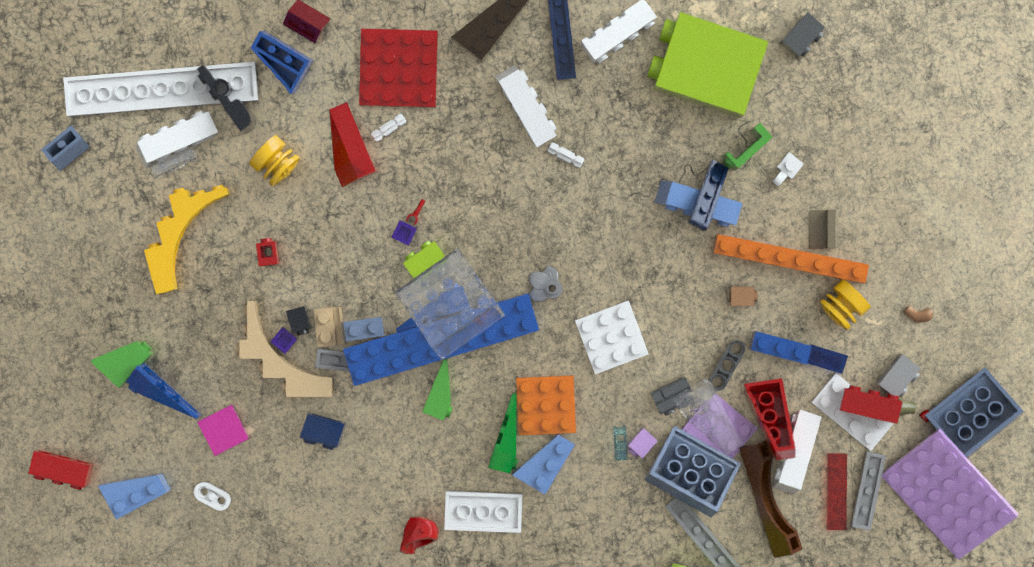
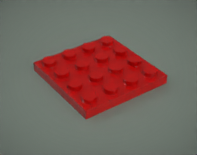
M361 28L359 106L436 108L438 30Z

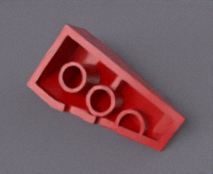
M345 102L329 109L334 170L341 186L345 187L377 173L348 103Z

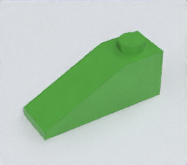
M443 359L422 411L444 421L445 417L449 418L453 409L450 406L451 392L448 359Z

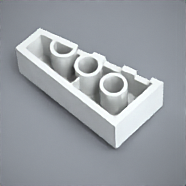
M640 0L624 11L620 17L617 16L606 24L605 28L602 27L596 30L590 36L591 38L588 39L586 37L583 39L580 46L593 64L596 62L600 64L608 58L607 54L612 50L617 52L624 47L622 43L629 39L631 42L640 35L638 33L643 28L648 30L655 25L654 20H656L657 16L645 0Z
M512 66L494 77L497 83L502 86L503 93L511 102L513 110L518 118L521 119L522 125L536 147L557 136L554 132L557 129L552 120L548 121L546 118L547 110L542 103L538 104L535 99L538 95L533 87L529 88L526 81L529 79L523 70L519 71L517 67Z
M197 112L192 115L193 118L187 121L184 118L175 122L173 127L168 128L165 126L158 129L157 134L141 136L139 138L140 141L137 142L136 150L145 169L151 167V162L155 160L157 162L166 160L171 156L170 153L179 154L188 149L189 145L196 146L217 136L218 131L209 112Z
M803 410L792 414L790 422L796 448V458L779 460L772 488L790 494H795L801 490L821 416Z

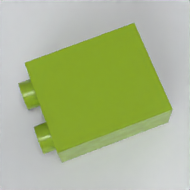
M682 12L678 14L676 21L666 18L659 37V41L668 43L664 58L654 55L647 73L648 78L656 80L653 90L738 118L744 116L769 41Z

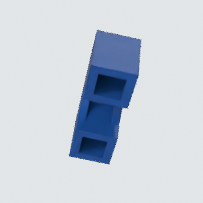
M753 331L749 345L750 350L806 365L812 348L810 345Z

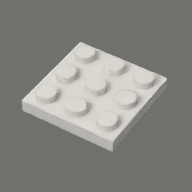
M629 300L575 320L594 374L649 355Z

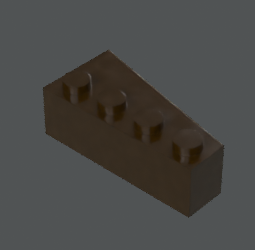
M497 0L451 36V39L482 63L527 6L529 0Z

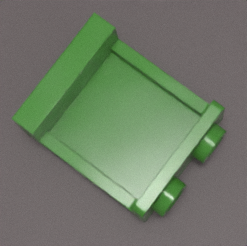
M761 123L750 130L757 140L736 159L729 152L722 155L724 159L722 162L729 170L731 168L736 170L773 138Z

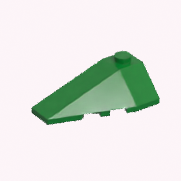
M514 392L512 393L488 464L489 469L510 473L511 469L515 470L519 460L516 459V393Z

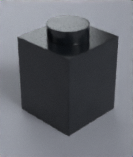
M307 306L286 311L292 333L297 332L298 336L309 333L308 329L312 328Z

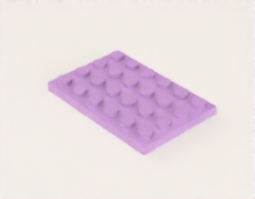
M940 428L882 473V478L958 560L1018 517V513Z

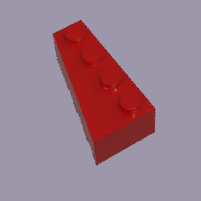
M782 378L744 384V394L776 461L796 458V448Z

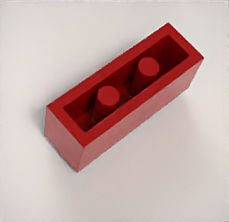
M849 385V388H844L840 411L898 424L903 401L899 400V396L888 394L887 397L879 396L880 392L870 389L866 393L860 391L861 387Z
M36 450L33 451L28 474L33 475V478L37 480H45L47 478L51 479L54 484L63 485V483L71 484V488L81 490L82 487H87L89 484L94 463Z

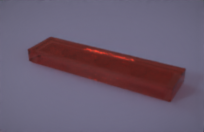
M827 453V530H847V453Z

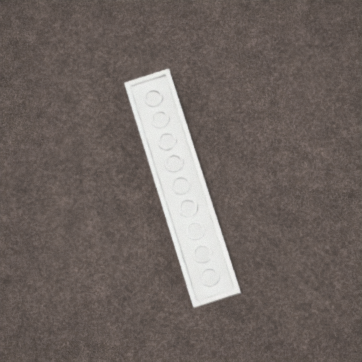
M256 62L206 66L215 80L224 79L231 84L232 93L228 97L231 102L235 99H239L242 102L259 101ZM200 66L63 78L66 116L68 117L221 104L218 99H213L209 93L211 88L207 83L204 85L197 75L200 73L197 68ZM226 84L218 86V93L222 94L227 90Z

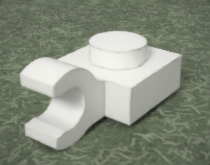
M788 152L776 167L780 172L772 182L779 186L786 177L792 179L804 164Z

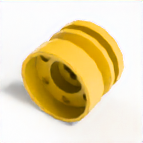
M277 135L269 139L249 161V165L257 173L265 168L267 169L263 177L265 180L273 175L269 181L272 187L286 179L300 160L298 155L290 158L293 154L292 149L282 153L286 144Z
M841 279L833 287L837 297L835 298L827 293L825 296L830 301V304L824 299H821L819 304L825 314L835 324L843 327L845 330H849L851 326L847 319L855 324L857 321L852 314L855 312L863 316L871 306L852 285Z

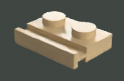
M342 306L314 309L317 347L345 345L341 322H343Z

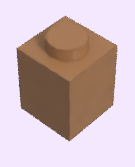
M729 287V306H754V302H757L758 293L754 291V287Z

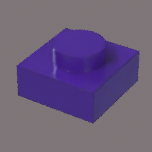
M399 220L392 238L409 246L417 228Z
M282 327L271 340V343L286 354L298 338Z

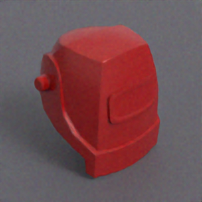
M410 517L403 532L400 552L412 555L415 554L417 548L437 541L439 531L436 523L425 517Z

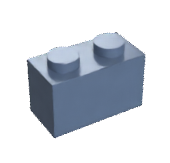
M70 126L41 150L49 161L61 171L90 148V146Z
M382 317L341 322L343 341L384 336Z

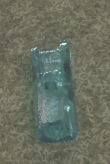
M626 425L619 428L613 426L615 460H628ZM617 435H624V440L617 441Z

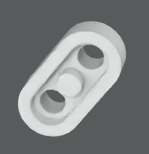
M201 482L194 489V496L197 500L216 510H225L231 504V497L227 492L208 482ZM202 488L208 490L207 495L202 494ZM219 497H223L225 499V502L223 504L219 503Z

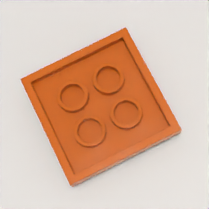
M574 375L516 378L519 435L576 433Z

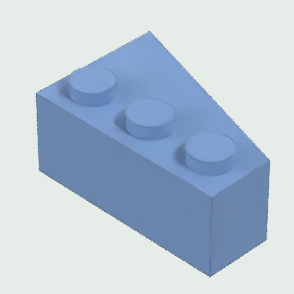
M556 434L533 456L512 472V475L541 493L546 494L575 444L565 437Z
M162 473L98 485L116 520L171 490Z

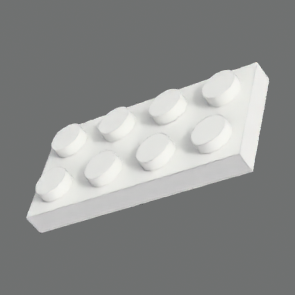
M834 373L811 403L868 450L872 451L894 423L840 411L844 388H849L850 384L837 373Z
M446 491L444 530L521 533L522 494Z

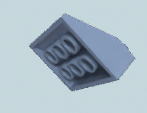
M983 368L925 416L936 430L940 428L968 459L1018 419L1024 411L986 368Z
M673 426L644 480L703 514L713 517L718 512L741 463L678 427Z

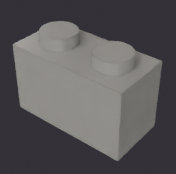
M898 354L875 384L888 394L901 398L908 390L906 388L910 382L913 383L920 375L918 371L921 368L903 354Z

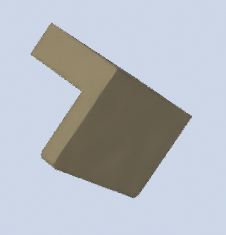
M810 210V248H835L836 210Z

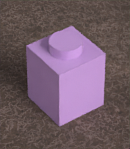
M642 427L627 443L630 447L628 451L636 458L638 455L643 458L657 443V440Z

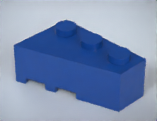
M259 31L251 46L254 53L274 73L275 77L287 88V91L290 94L296 93L314 60L266 31Z

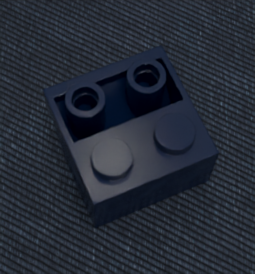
M308 413L300 438L304 439V443L311 445L321 443L323 448L333 450L341 445L346 422Z

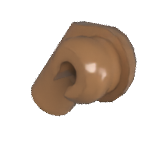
M909 305L904 310V313L916 323L928 322L933 316V311L930 308L917 312Z

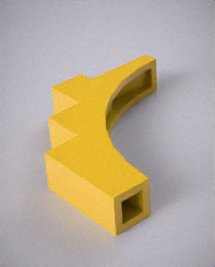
M218 185L212 187L210 192L205 193V190L194 192V196H191L189 190L179 188L173 190V194L168 195L174 218H172V215L161 217L160 222H156L162 245L159 242L148 245L149 249L144 250L156 294H163L178 289L175 265L179 243L192 220L203 209L217 200L231 195L228 187Z

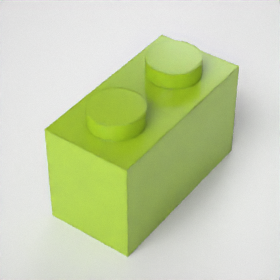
M430 240L420 246L421 251L416 254L413 251L405 257L406 261L403 264L416 282L448 261L435 241L432 243Z

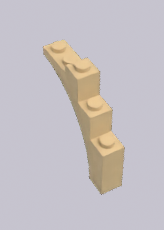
M247 301V305H244V316H247V324H244V335H247V339H240L239 343L236 344V354L239 355V359H263V362L259 364L260 374H263V378H286V381H283L282 390L283 393H286V397H333L334 377L319 376L303 371L284 359L270 344L263 331L258 314L257 301Z

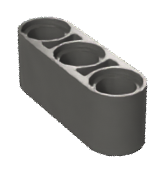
M739 340L728 342L708 378V385L711 389L721 391L726 387L745 353L743 342ZM734 343H738L741 347L740 352L737 354L731 351V346ZM729 360L731 368L725 371L722 369V362ZM715 377L722 379V384L719 387H714L712 384Z

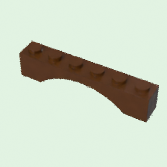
M767 440L752 442L740 447L741 457L744 461L773 557H783L797 553L803 549L797 530L784 518L773 496L770 475L774 456Z

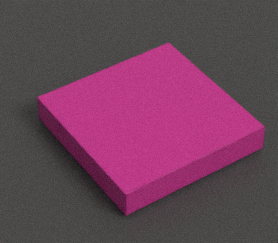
M233 405L197 422L214 456L249 439Z

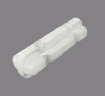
M399 114L394 117L395 120L391 119L379 127L380 130L376 129L371 133L373 139L379 142L383 139V136L386 137L397 130L399 125L401 127L406 124L404 116Z
M551 143L548 148V153L556 154L558 158L569 164L573 163V166L580 168L584 162L583 157L575 156V153L563 147L559 148V145Z

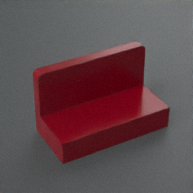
M297 0L288 10L283 25L316 44L330 18L306 3Z

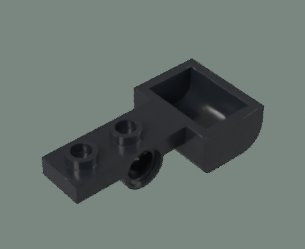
M204 65L197 68L200 73L197 75L204 85L208 84L211 88L209 90L210 95L214 100L218 99L240 132L244 134L250 132L256 125L255 117L246 104L239 99H235L232 102L229 100L228 97L232 93L231 84L224 79L215 80ZM226 84L227 90L222 94L218 93V86Z

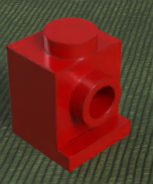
M272 238L260 239L261 243H256L258 265L280 264L277 241H272ZM267 248H270L272 251L269 256L265 254Z

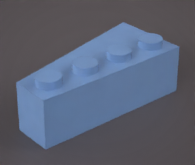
M660 181L654 203L666 206L665 209L671 211L681 210L684 215L690 216L699 190L672 181ZM719 196L710 222L716 220L718 225L728 228L729 225H736L743 203Z

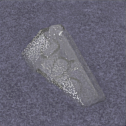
M704 379L673 397L680 413L726 455L743 446L720 398L709 380Z

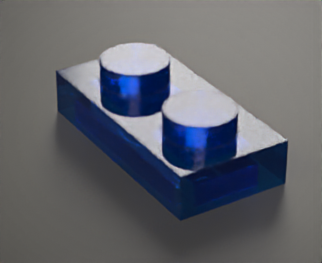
M810 344L812 348L808 364L843 374L848 355Z

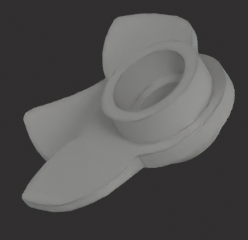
M548 265L544 273L532 272L529 274V282L534 287L529 293V297L532 300L543 302L548 298H558L562 294L563 286L558 281L559 274L555 268ZM554 285L556 290L551 292L550 287Z

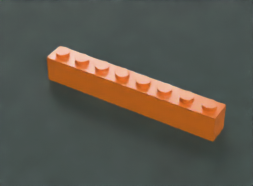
M720 234L715 235L712 250L713 254L857 283H866L869 264Z

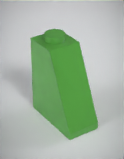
M136 341L94 358L91 363L114 385L121 388L127 383L126 381L138 365L145 364L153 355L150 351L152 348L145 341Z

